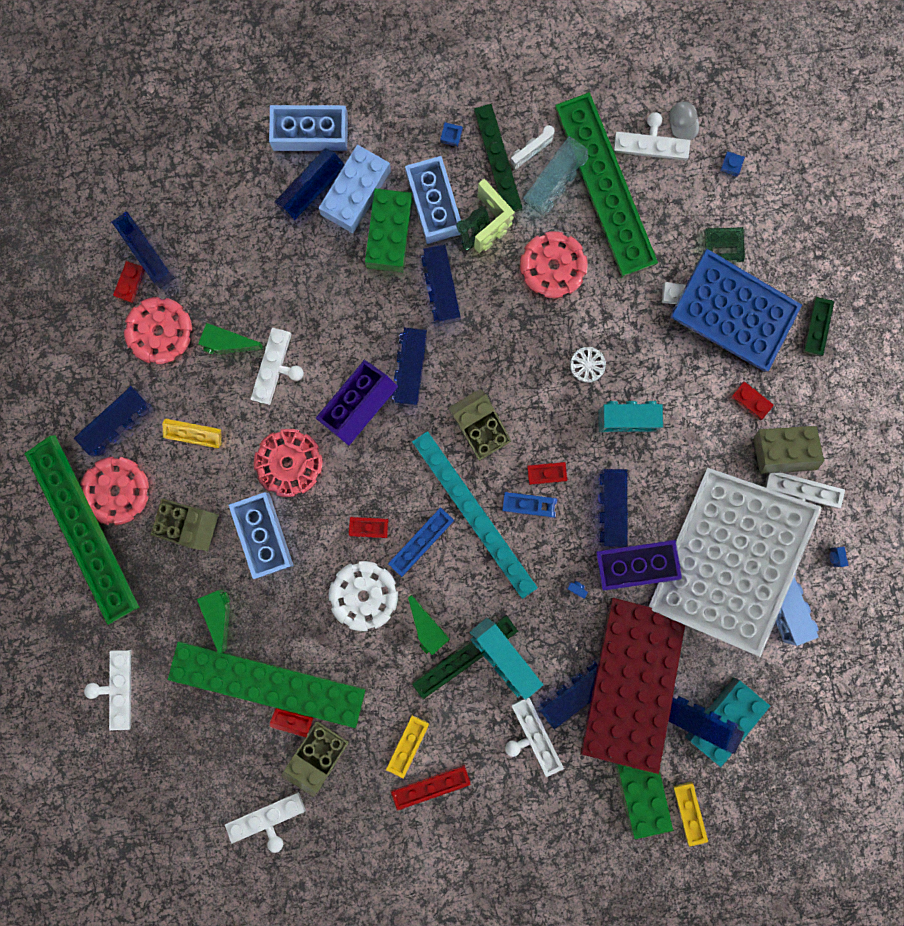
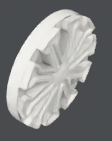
M584 347L577 350L570 361V370L573 376L585 383L598 380L606 368L603 354L593 347ZM592 352H595L596 355L591 358ZM598 357L601 358V361H595V360H596ZM576 368L581 369L579 372H575ZM583 372H585L584 378L580 377ZM589 373L591 374L592 379L588 378Z

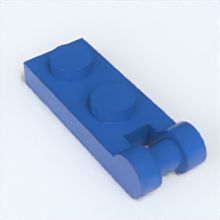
M504 492L502 511L556 518L554 510L558 499ZM542 503H547V511L542 510Z

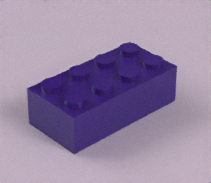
M364 359L315 419L349 446L398 386L385 373Z
M676 540L597 551L603 591L682 579Z

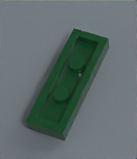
M820 297L813 299L802 353L819 357L824 355L835 301Z

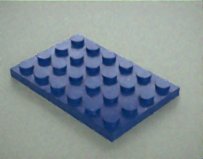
M705 249L670 318L762 371L769 372L802 304L714 252Z

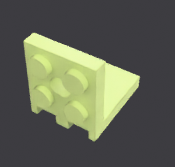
M485 179L478 183L477 197L495 215L496 219L475 236L474 248L478 253L482 250L487 251L493 245L492 242L496 238L500 239L507 233L506 230L513 224L511 222L514 219L512 215L515 214L511 207Z

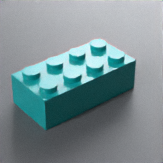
M486 617L469 632L472 635L470 639L480 652L484 651L482 654L493 668L496 666L494 670L505 681L508 688L517 698L522 696L526 701L544 685L497 625Z
M733 677L685 738L719 767H722L770 708V705L741 680Z

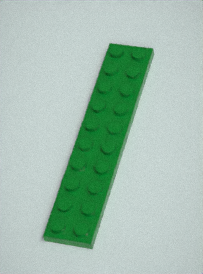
M589 92L556 104V113L621 277L657 265V258L591 93Z
M56 435L48 436L24 454L107 625L140 607Z
M181 641L177 643L167 679L352 728L357 727L366 692L365 688L224 652L218 654L216 650Z

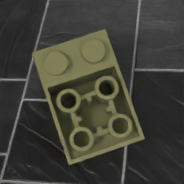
M481 389L448 408L479 461L511 442L489 398Z
M161 498L151 536L192 549L208 551L219 514Z
M316 721L307 738L304 739L281 776L314 798L349 742Z

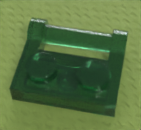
M483 206L474 210L466 220H460L456 225L462 237V247L465 250H470L474 247L475 236L490 224L487 209ZM471 228L472 236L469 238L468 230Z
M744 227L706 228L704 230L705 249L713 252V249L737 248V253L715 254L727 261L736 260L737 262H744Z

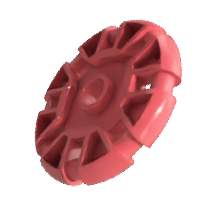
M550 231L545 232V235L540 237L537 235L525 246V252L520 258V271L525 277L526 285L532 291L541 293L547 298H560L567 293H573L583 283L582 279L587 274L588 268L587 256H584L583 247L572 236L567 237L563 235V232ZM547 242L549 246L543 249L542 244ZM559 242L567 244L565 249L558 246ZM532 254L537 255L536 260L530 258ZM576 254L577 259L572 261L571 255ZM556 261L559 268L552 270L549 268L548 263ZM536 270L537 275L532 276L530 271ZM571 271L577 272L576 276H571ZM563 281L565 286L560 288L558 283ZM542 282L549 284L548 288L542 286Z
M152 297L141 301L142 304L138 307L134 306L125 320L127 325L126 329H124V338L128 348L133 350V355L146 363L156 362V364H165L175 360L176 356L182 355L186 351L191 341L192 322L188 313L183 311V307L179 303L169 298L160 299V297ZM160 307H165L164 312L159 311ZM147 310L150 314L143 317L141 313ZM175 315L179 317L177 321L173 319ZM134 325H138V331H134ZM162 326L163 333L156 336L154 334L155 328ZM178 330L183 331L180 337L177 336ZM142 341L145 345L139 347L138 343ZM174 345L175 348L169 351L168 348ZM153 349L158 350L157 355H153Z
M281 429L280 432H272L259 444L261 446L254 455V471L257 472L259 483L268 492L272 491L276 493V496L295 497V494L301 492L303 494L317 482L316 478L322 471L323 460L322 455L318 451L319 446L308 434L304 435L300 433V430ZM283 439L285 444L278 446L277 440ZM296 439L301 441L299 447L294 445ZM267 449L271 450L269 458L264 456ZM311 452L313 458L307 459L305 453ZM287 457L293 460L290 468L283 466V460ZM269 466L271 472L265 474L264 468ZM307 468L312 470L309 477L304 475ZM276 478L282 481L280 486L275 484ZM298 481L299 485L292 487L291 482Z
M107 457L94 463L95 466L91 469L88 468L80 483L97 521L105 525L110 523L122 525L135 519L134 516L136 514H140L143 511L149 497L147 496L149 483L144 471L138 468V464L124 457L119 459ZM114 466H119V472H114ZM102 471L104 475L98 477L96 474ZM131 473L135 475L132 480L128 477ZM90 486H95V494L90 493ZM113 486H118L120 489L117 496L111 494ZM135 488H139V496H135ZM97 503L102 506V507H101L100 509H98V510H97V508L95 507V505H96ZM130 503L133 508L128 511L126 506ZM111 510H116L115 516H111Z

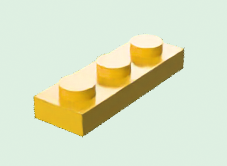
M164 419L162 423L163 438L218 449L221 446V429L171 419Z
M414 715L411 716L386 768L387 771L404 779L429 726L428 722Z
M687 782L673 786L687 845L691 847L707 843L708 838L694 784Z

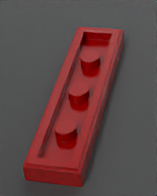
M465 765L391 790V795L398 811L470 786L471 782Z

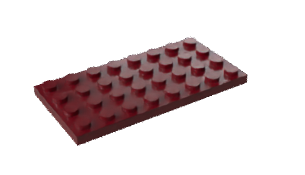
M611 598L580 755L659 774L684 637V624L652 611L651 607Z

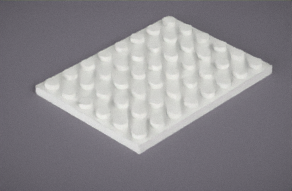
M707 468L676 541L682 579L658 583L649 607L654 612L761 657L822 508Z

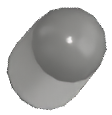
M686 101L675 104L669 113V123L673 136L678 139H694L699 132L696 108L693 104Z

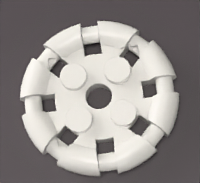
M359 561L358 564H349L343 567L336 574L337 577L334 582H331L328 597L332 604V613L341 624L345 623L352 630L368 631L370 628L375 627L377 629L391 618L392 611L396 610L398 591L395 589L394 584L396 582L385 568L378 567V564L374 562ZM361 571L362 577L355 578L354 572ZM373 573L379 576L377 581L370 578ZM343 581L349 583L346 589L341 587ZM387 586L388 594L383 595L381 587ZM362 590L367 591L369 594V599L365 602L358 598V594ZM344 597L346 605L340 606L338 599ZM381 603L386 605L384 611L378 609ZM350 611L357 614L354 620L348 617ZM372 614L373 620L366 621L365 616Z

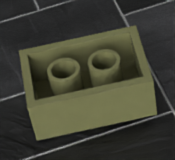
M817 426L759 429L753 438L760 474L818 470L824 462Z

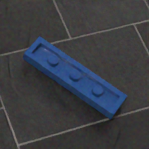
M440 507L388 565L403 577L455 520Z

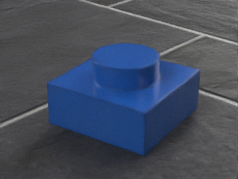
M445 122L440 143L459 147L463 126Z
M727 151L720 171L738 177L745 157Z
M845 547L830 548L829 558L834 567L849 566Z
M577 581L574 583L569 582L566 586L567 590L583 599L588 594L584 590L586 586Z

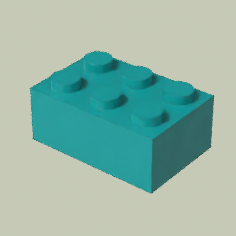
M607 401L606 404H603L598 409L599 432H656L663 428V404H657V401H645V404H637V401H626V404H618V401Z

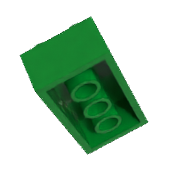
M375 188L365 257L366 268L404 273L413 206L412 193Z
M615 763L628 825L633 838L640 839L673 831L660 772L655 774Z

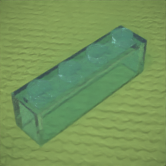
M569 136L523 198L525 204L542 216L546 212L549 213L554 206V200L557 196L561 197L564 193L565 185L568 181L571 182L575 178L576 170L587 162L588 149Z

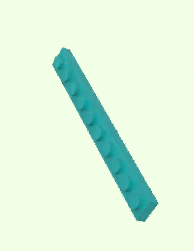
M425 432L412 441L520 597L523 599L538 589L429 432Z

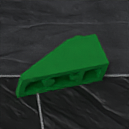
M206 323L198 343L203 347L202 351L212 355L214 352L226 354L263 349V345L258 341Z
M221 589L197 599L218 654L227 649L230 612L229 595Z
M411 595L408 597L418 638L421 642L419 646L426 654L430 652L433 655L450 638L414 596Z

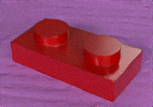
M126 261L113 296L133 303L146 268Z
M745 381L740 384L731 396L759 420H763L774 406L773 403Z
M566 462L527 465L529 485L567 482Z
M350 517L349 536L388 538L389 519Z
M275 708L269 727L307 738L313 723V717Z

